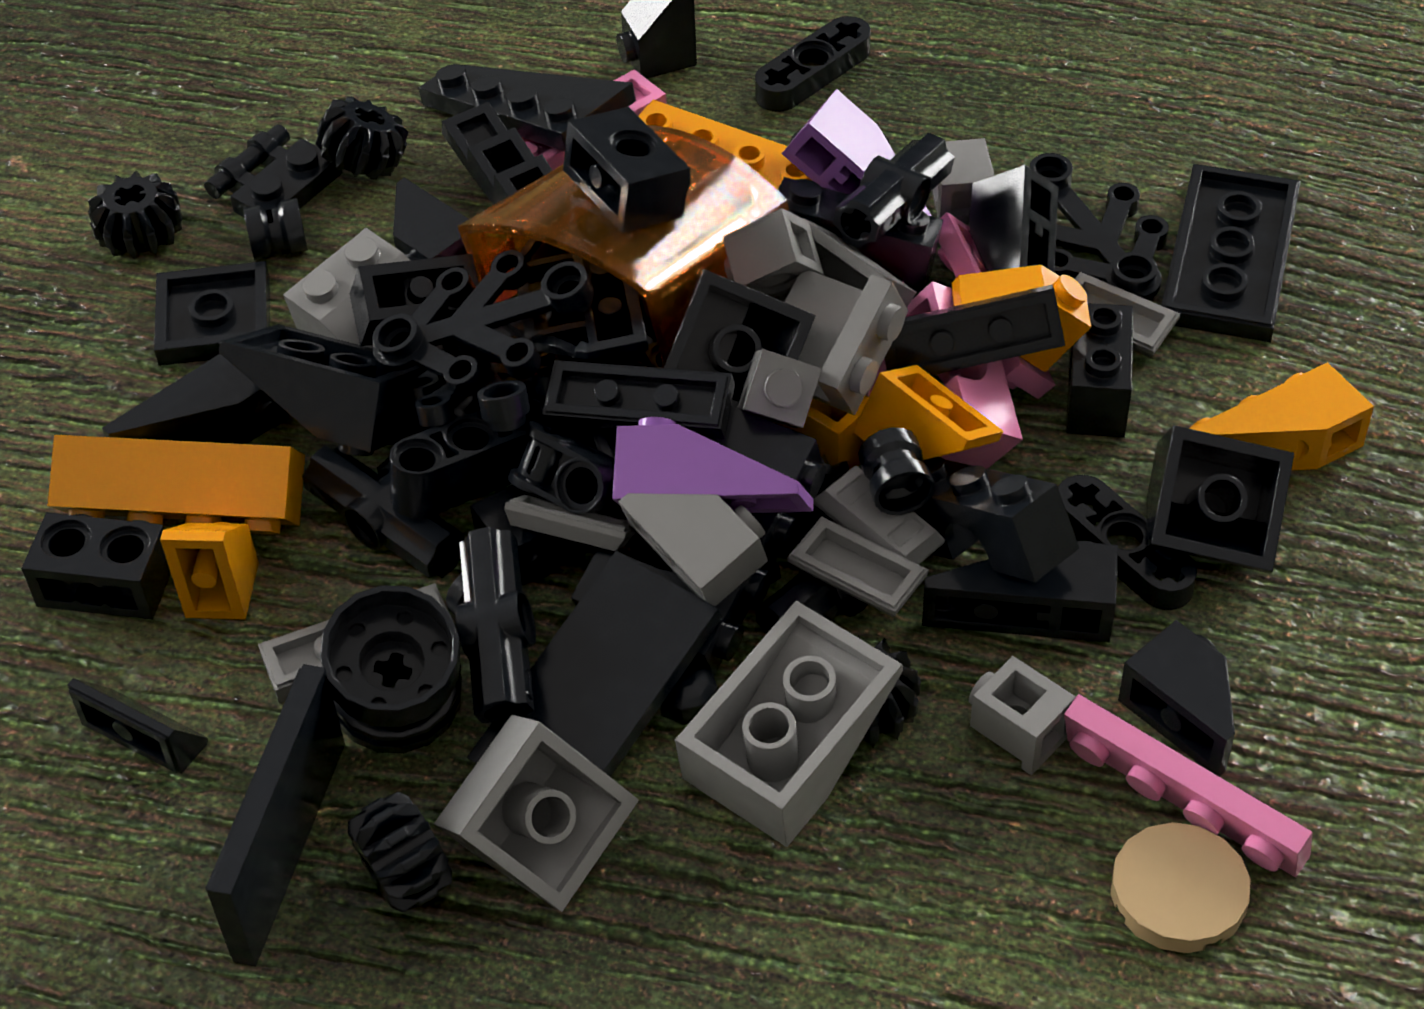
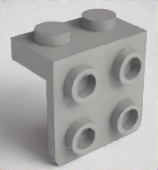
M804 271L797 277L785 300V303L816 315L798 360L822 368L813 399L855 415L865 395L872 388L878 369L892 342L900 334L908 310L892 281L871 274L864 289L861 290L816 272Z

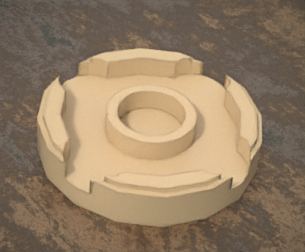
M1172 822L1147 827L1126 841L1115 858L1110 895L1115 909L1117 904L1119 912L1125 917L1124 924L1135 936L1159 949L1192 953L1203 951L1206 945L1216 943L1220 939H1222L1221 943H1223L1236 933L1246 916L1249 906L1251 879L1242 857L1224 838L1200 826Z

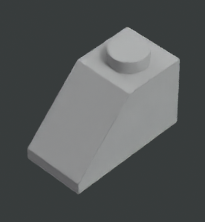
M628 493L618 501L630 526L697 597L713 606L719 604L768 561L760 540L765 535V531L759 522L742 505H739L733 511L717 494Z

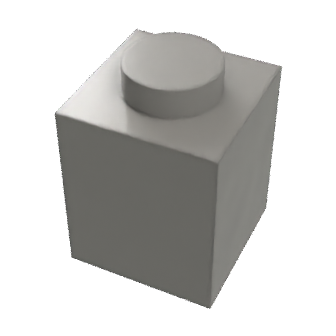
M765 349L755 351L737 408L785 426L803 428L822 368Z

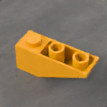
M1327 362L1306 373H1296L1283 384L1260 395L1248 396L1237 406L1212 418H1202L1189 429L1293 452L1294 458L1291 470H1310L1323 467L1363 447L1374 406Z

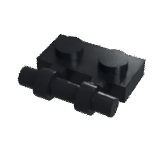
M276 124L269 131H259L247 141V148L235 158L227 157L214 168L215 174L204 182V188L215 199H219L228 190L233 192L230 196L233 211L244 217L243 208L260 205L267 210L277 207L280 201L297 198L299 209H301L338 178L343 171L336 169L335 162L326 161L322 158L321 150L318 146L302 138L290 148H283L290 141V134L285 127ZM260 164L265 166L257 175L251 174Z

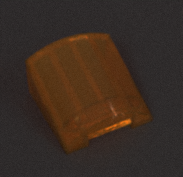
M647 125L690 167L691 183L686 195L683 218L622 233L563 171V163L457 226L467 254H473L479 283L491 270V263L498 254L506 250L521 251L529 238L575 254L619 278L645 296L660 355L663 360L697 274L705 269L728 279L724 268V260L728 257L722 236L780 208L786 211L789 208L787 199L772 184L730 152L705 139L681 130Z

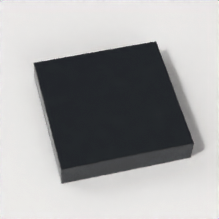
M266 261L156 273L154 352L159 366L211 360L220 354V341L270 327V276Z

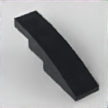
M489 102L480 104L442 121V135L469 174L498 211L527 242L534 231L551 215L550 208L557 198L569 194L544 156L541 154L534 157L516 128L507 130Z

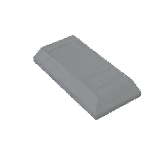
M1079 272L1075 278L1087 294V303L1133 306V350L1150 357L1155 354L1180 318V313L1082 272Z
M857 465L853 466L814 498L813 504L838 525L918 565L945 542V539L938 531L915 512L904 515H889L881 512L875 506L869 485L870 480Z
M528 495L511 499L505 503L504 507L510 525L612 551L626 546L637 533L630 526L628 520L600 513L575 514L568 512L551 501Z
M822 516L787 557V561L799 570L891 617L899 612L928 575L929 569Z

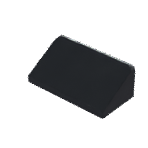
M75 678L67 685L82 725L175 773L179 772L182 774L208 743L206 736L113 689Z

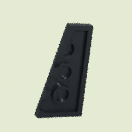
M460 64L448 65L439 69L435 77L418 87L424 106L454 116L489 102L507 130L515 127L522 138L565 151L569 120L625 108L636 101L631 82Z

